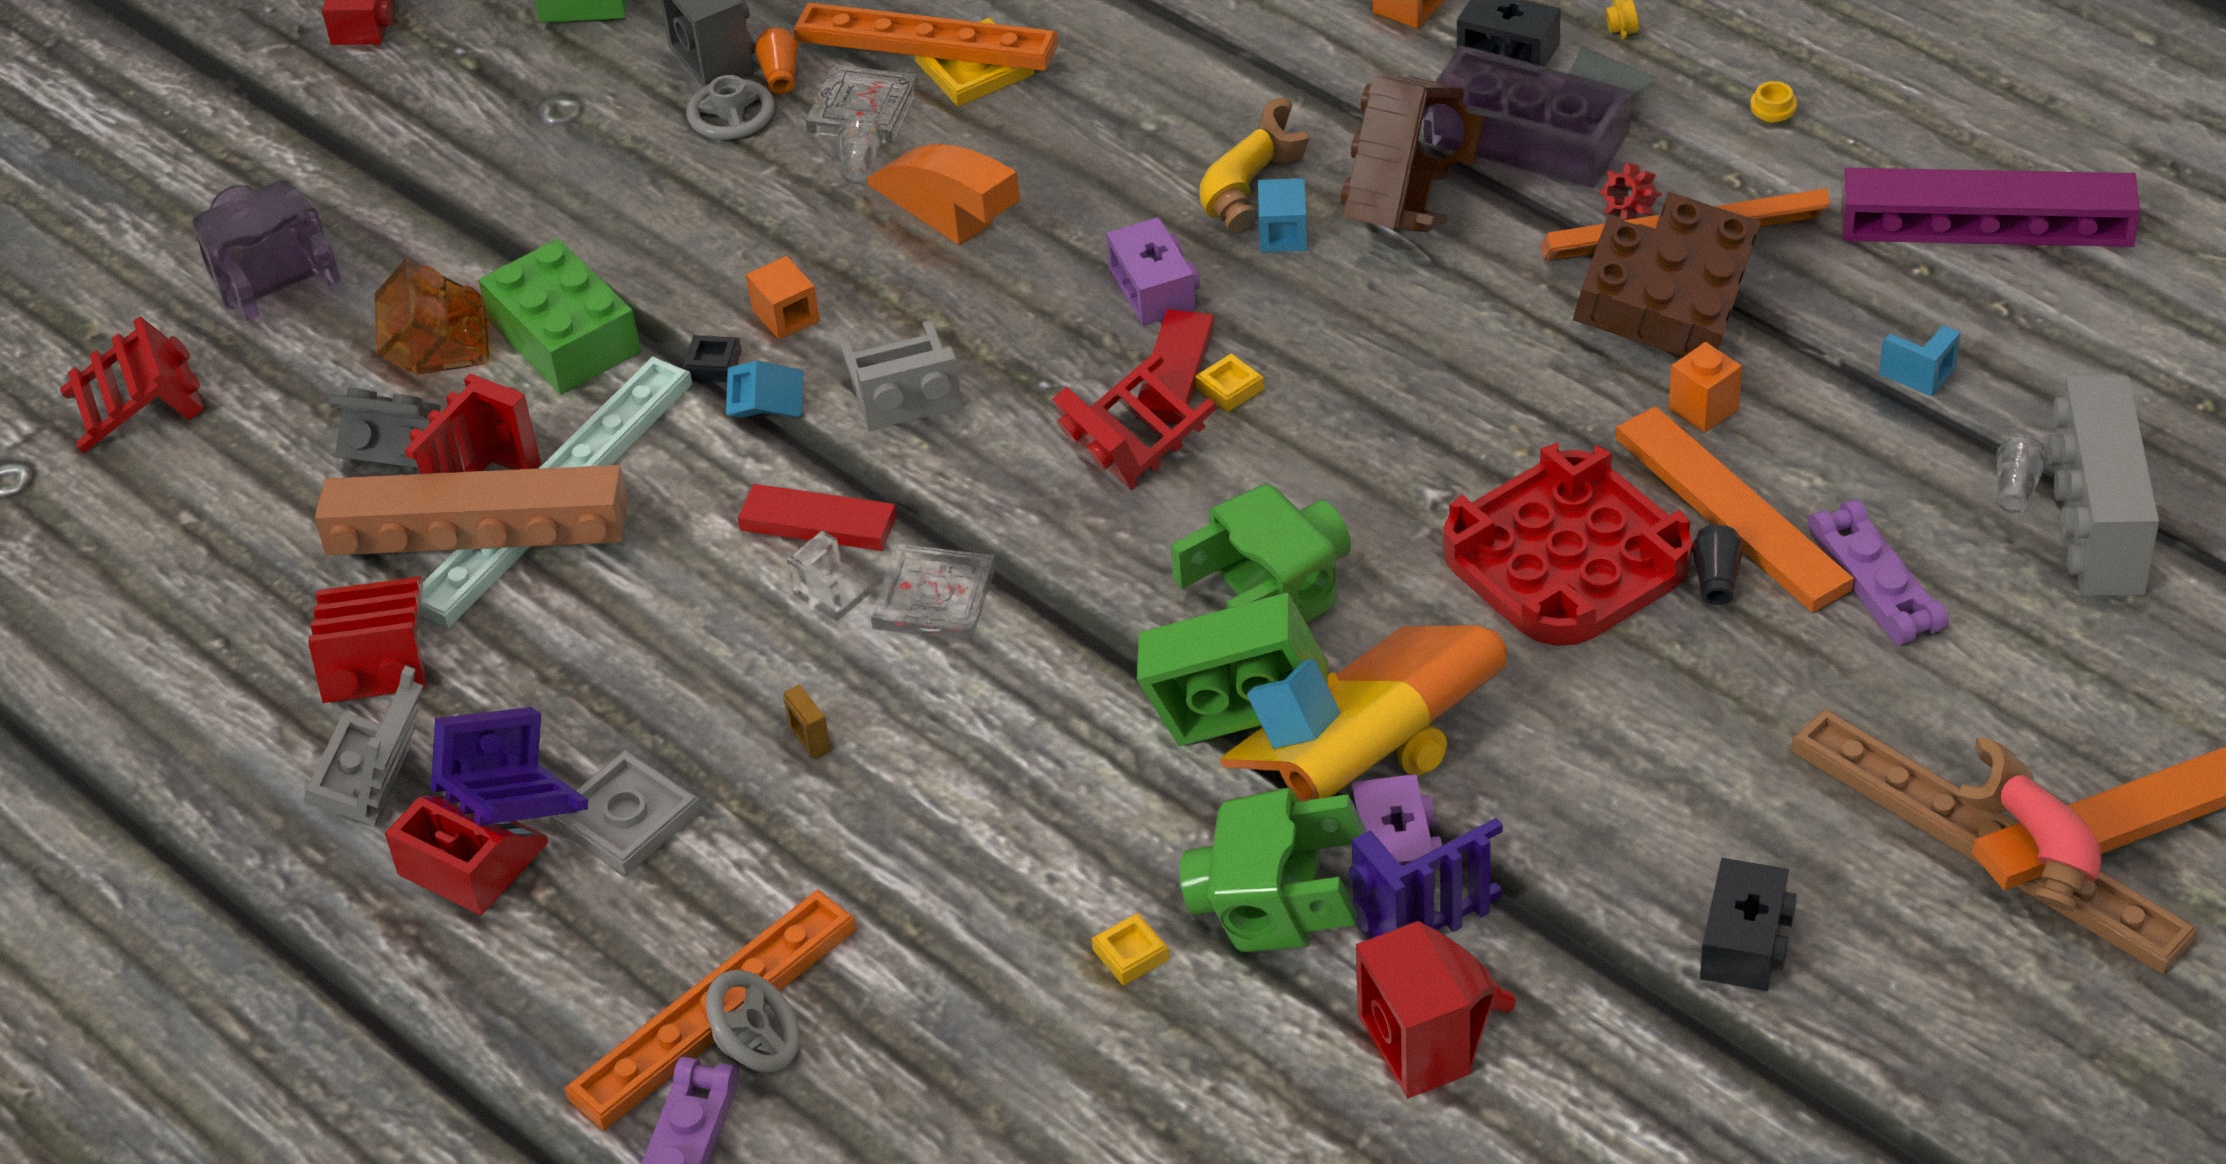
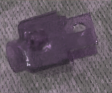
M277 180L256 190L247 185L230 186L218 193L212 200L209 209L198 213L192 220V226L211 281L225 306L229 309L238 308L246 321L260 316L255 300L314 275L320 274L328 286L341 282L333 249L324 236L317 210L288 180Z

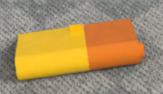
M1478 625L1402 626L1337 674L1335 672L1328 674V687L1341 713L1316 740L1273 749L1262 727L1220 757L1219 760L1223 768L1279 770L1287 786L1294 790L1299 801L1332 797L1503 671L1507 665L1505 642L1494 630L1485 629Z

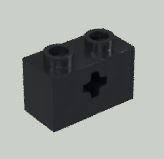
M1469 0L1457 18V55L1541 75L1560 45L1561 8L1528 0Z
M1721 857L1702 944L1701 980L1768 991L1772 969L1783 971L1786 959L1788 937L1779 935L1781 925L1792 927L1795 914L1797 893L1787 892L1789 869Z

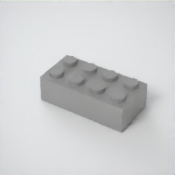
M2129 375L2066 376L2063 397H2056L2054 400L2053 418L2055 428H2058L2057 434H2050L2048 437V461L2050 465H2057L2058 467L2054 476V493L2056 501H2064L2065 505L2061 510V532L2063 537L2071 538V543L2068 546L2069 574L2078 575L2081 596L2145 595L2159 518Z

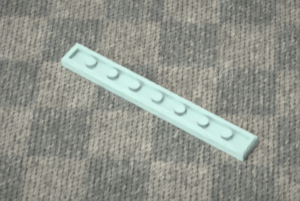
M652 356L539 469L612 465L693 384L690 372ZM530 546L455 550L422 583L419 615L450 628Z

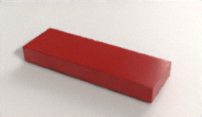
M1167 309L1152 354L1155 351L1160 354L1164 363L1154 370L1152 374L1189 406L1196 385L1195 376L1200 373L1214 329V314ZM1141 385L1137 399L1161 421L1179 424L1183 420L1145 385Z
M753 484L738 516L740 531L883 551L897 518L896 506L892 503Z

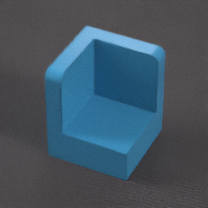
M1303 178L1258 180L1260 252L1307 250L1305 180Z
M1942 325L1924 347L1893 334H1888L1882 343L1879 375L1932 397L1956 369L1961 332Z
M757 360L729 367L727 374L726 415L744 418L761 413H769L789 418L800 417L802 415L804 370Z
M1314 659L1302 661L1285 680L1255 686L1247 694L1273 749L1316 740L1341 713Z

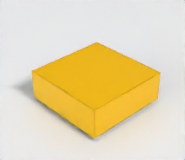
M1232 353L1195 376L1196 389L1226 412L1233 410L1264 390V377Z
M1138 912L1091 938L1093 951L1123 986L1170 960L1169 947Z

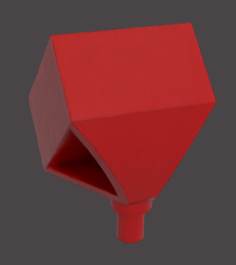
M1420 921L1356 944L1358 1017L1406 1098L1409 1099L1470 1075L1489 1014L1494 1010L1502 1013L1511 1012L1516 1004L1514 993L1501 989L1499 984L1493 980L1487 968L1459 944Z

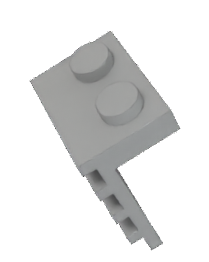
M932 320L923 322L925 332L923 336L853 352L849 340L839 342L846 370L852 380V387L854 393L857 394L859 407L864 414L868 431L962 408L956 357L951 346L942 348Z
M404 667L397 692L381 724L345 711L343 712L306 788L304 803L375 827L412 748L413 742L410 739L416 723L413 721L419 710L420 704H417L423 688V685L413 682L414 668Z

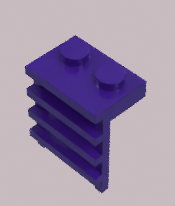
M533 707L435 718L431 789L434 792L446 791L445 800L449 803L460 802V811L463 814L475 813L474 822L479 826L576 813L577 810H588L589 799L538 764L541 713Z
M1494 818L1404 866H1401L1371 830L1352 839V865L1349 866V874L1353 882L1352 903L1357 910L1356 923L1365 932L1370 930L1375 937L1417 921L1436 931L1447 925L1452 932H1455L1462 928L1463 916L1473 911L1480 918L1489 914L1490 902L1502 896V889L1496 882L1490 885L1491 842L1489 839L1503 832V824L1497 818ZM1468 850V897L1462 899L1461 853ZM1440 865V911L1434 914V871L1432 868Z

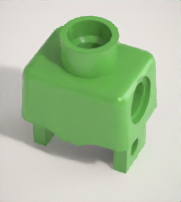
M1270 484L1260 485L1210 508L1209 525L1171 544L1173 581L1183 589L1217 572L1238 594V596L1226 602L1227 608L1288 592L1307 624L1330 610L1336 603V560L1350 552V535L1340 514L1327 501L1318 500L1298 510L1276 487Z
M1289 787L1223 802L1218 810L1213 846L1187 849L1181 857V889L1190 912L1193 915L1216 913L1232 944L1240 952L1305 948L1310 945L1311 931L1356 925L1357 910L1340 877L1318 880L1320 849L1352 844V839L1366 833V829L1349 794L1299 802L1294 790Z

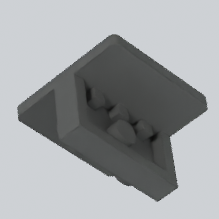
M348 388L347 396L330 394L329 404L343 408L335 457L418 469L416 459H410L405 454L404 449L411 443L409 433L414 428L423 431L429 425L427 415L433 409L440 412L441 405L423 402L422 398L404 394H393V398L378 396L377 392L359 388Z

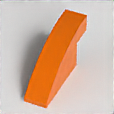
M931 144L919 146L905 152L867 177L868 186L958 245H961L992 224L994 217L1020 201L1017 171L989 156L956 145Z

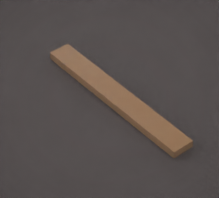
M1825 708L1792 738L1791 752L1981 866L1982 864L1972 854L1974 840L2019 823L2002 812H1987L1974 808L1958 796L1960 790L1958 786ZM2100 871L2096 881H2085L2081 892L2073 893L2071 898L2077 902L2073 912L2049 906L2163 975L2195 942L2198 931L2197 927ZM2039 877L2016 887L2034 897L2037 887L2044 888L2046 882Z

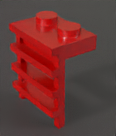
M139 316L133 321L135 330L125 338L119 333L111 338L114 347L105 354H101L98 350L94 351L89 355L92 364L83 371L74 367L68 372L70 381L60 388V392L67 399L75 395L87 432L86 435L76 442L78 449L85 453L157 396L188 420H191L204 410L198 393L200 383L190 370L187 361L190 359V354L175 336L167 338L144 318ZM116 361H119L130 398H132L126 404H123L111 366ZM94 378H97L109 415L104 421H101L89 383Z
M1156 351L1091 407L1083 402L1067 386L1052 398L1062 416L1057 420V424L1064 434L1073 443L1079 442L1104 471L1108 469L1130 490H1133L1138 485L1136 478L1145 470L1150 468L1155 471L1161 466L1158 459L1171 448L1175 452L1182 448L1183 444L1180 440L1193 429L1197 433L1205 428L1203 421L1218 409L1216 404L1208 398L1198 408L1193 410L1154 376L1152 372L1164 363L1162 356ZM1140 382L1183 419L1172 430L1130 393ZM1118 401L1121 402L1161 439L1149 449L1107 410Z
M471 373L464 378L466 388L460 394L451 391L446 396L448 406L442 412L433 409L427 415L429 425L423 431L414 428L409 433L411 443L404 449L406 457L413 460L416 459L420 474L441 473L433 440L443 473L483 471L491 462L510 470L539 469L542 466L525 394L512 387L499 385ZM451 422L453 423V427H454L455 435H456V438H457V442H458L460 454H461V457H462L463 465H464V468H466L465 470H463V466H462V463H461V459H460V455H459V451H458V447H457V444H456V440H455V436H454V432H453V429H452Z
M421 576L316 591L317 605L313 607L315 620L311 621L312 636L308 637V644L322 703L394 694L399 687L401 673L405 666L415 669L413 682L423 685L422 690L426 689L427 678L417 637L423 586Z

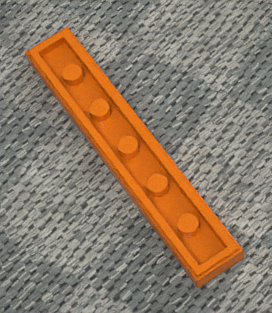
M807 3L793 28L794 38L797 42L1042 71L1047 70L1059 44L1058 32L1052 30L818 3Z
M1827 188L1715 207L1761 221L1760 227L1819 218L1830 205ZM1660 215L1624 221L1636 225L1642 224L1655 229ZM1605 224L1548 232L1541 243L1543 260L1552 261L1594 254Z
M1654 406L1616 426V440L1712 525H1725L1735 529L1744 545L1743 552L1811 613L1816 612L1853 590L1854 578L1659 408Z
M2226 747L2067 806L2088 824L2099 842L2101 854L2225 808ZM2021 823L1974 840L1972 854L2003 890L2041 877L2045 867L2036 859L2039 849L2034 838Z
M817 889L564 1087L567 1100L603 1131L674 1076L676 1063L681 1056L696 1058L715 1043L706 1013V996L708 988L717 976L730 970L748 971L761 976L780 991L857 930L855 917ZM733 987L726 991L723 998L724 1012L735 1011L743 1005L746 988Z

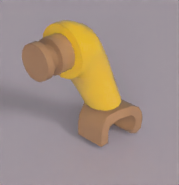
M1285 97L1269 101L1263 109L1258 129L1214 162L1200 182L1199 194L1202 207L1209 217L1220 218L1224 221L1230 233L1236 234L1247 230L1255 223L1258 217L1257 211L1250 205L1248 200L1251 189L1249 184L1269 162L1292 163L1302 160L1310 137L1305 130L1293 134L1284 131L1292 109L1291 100Z

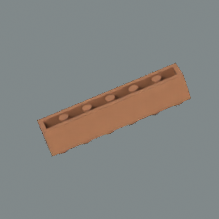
M620 465L326 478L314 519L325 556L622 542L628 498Z

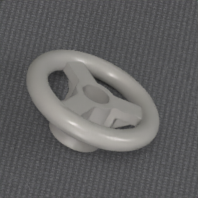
M723 75L715 78L710 84L704 86L692 96L687 105L686 116L690 126L699 134L712 139L732 140L749 136L762 129L773 116L775 102L771 92L760 83L741 79L735 75ZM759 99L761 101V110L754 118L744 123L741 117L744 113V108ZM700 113L717 114L720 118L727 120L729 126L709 124L700 117Z
M730 970L714 979L708 988L706 996V1013L714 1041L719 1049L727 1056L756 1071L776 1072L786 1068L797 1055L800 1034L796 1017L784 996L770 982L748 971ZM733 987L746 988L743 1005L735 1011L724 1012L723 998L726 991ZM764 1001L771 1007L778 1018L782 1029L783 1041L769 1026V1020L763 1011ZM753 1049L769 1052L771 1055H763L753 1051Z

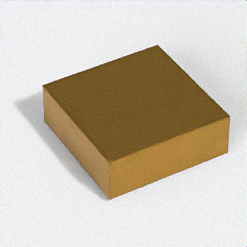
M800 684L785 691L783 700L791 732L811 757L817 759L831 752L825 715Z

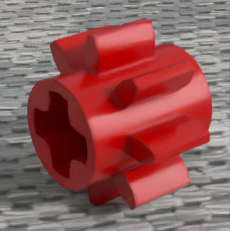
M1625 163L1623 174L1608 170L1607 175L1609 179L1604 188L1599 190V194L1604 196L1608 204L1604 212L1615 216L1621 214L1620 217L1625 220L1636 219L1637 213L1652 216L1653 211L1651 207L1655 203L1656 198L1662 195L1661 192L1656 191L1652 183L1656 174L1649 171L1640 172L1639 166L1631 163ZM1629 190L1633 191L1632 196H1628Z

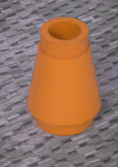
M777 27L769 28L759 35L754 52L769 90L775 94H786L795 87L798 43L788 30Z

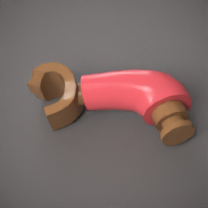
M1976 738V744L1974 745L1980 760L1992 768L1991 775L1987 783L1982 787L1962 784L1958 796L1979 810L1987 812H2003L2007 810L2027 829L2039 849L2036 859L2045 865L2041 879L2046 884L2044 888L2037 887L2034 897L2049 906L2073 912L2077 903L2071 898L2073 893H2080L2084 882L2096 881L2100 873L2102 858L2099 842L2088 824L2078 814L2034 782L2032 772L2016 757L2015 753L1996 741L1988 738Z

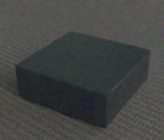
M693 335L682 369L690 372L692 380L727 382L728 368L737 366L742 351L740 338Z

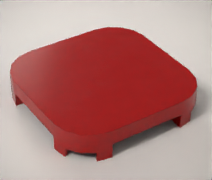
M1558 442L1540 448L1539 464L1473 502L1461 494L1449 504V515L1443 527L1445 562L1456 576L1513 626L1537 642L1563 646L1577 645L1595 638L1674 590L1686 579L1691 566L1692 540L1689 519L1680 509L1670 515L1663 511L1611 468L1612 453L1598 445H1595L1593 453L1581 450L1559 451Z

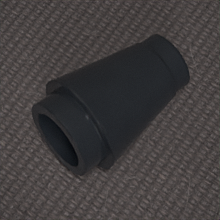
M1706 526L1697 533V538L1692 543V553L1702 591V599L1712 605L1727 604L1733 599V591L1744 549L1737 531L1729 526Z

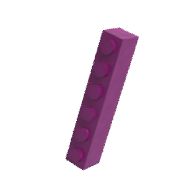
M1845 168L1841 200L1843 241L2134 247L2140 215L2136 173Z

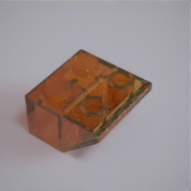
M406 257L374 293L377 356L416 375L484 365L489 360L486 310L482 295L474 288L466 285L463 286L441 275L434 268L423 266Z

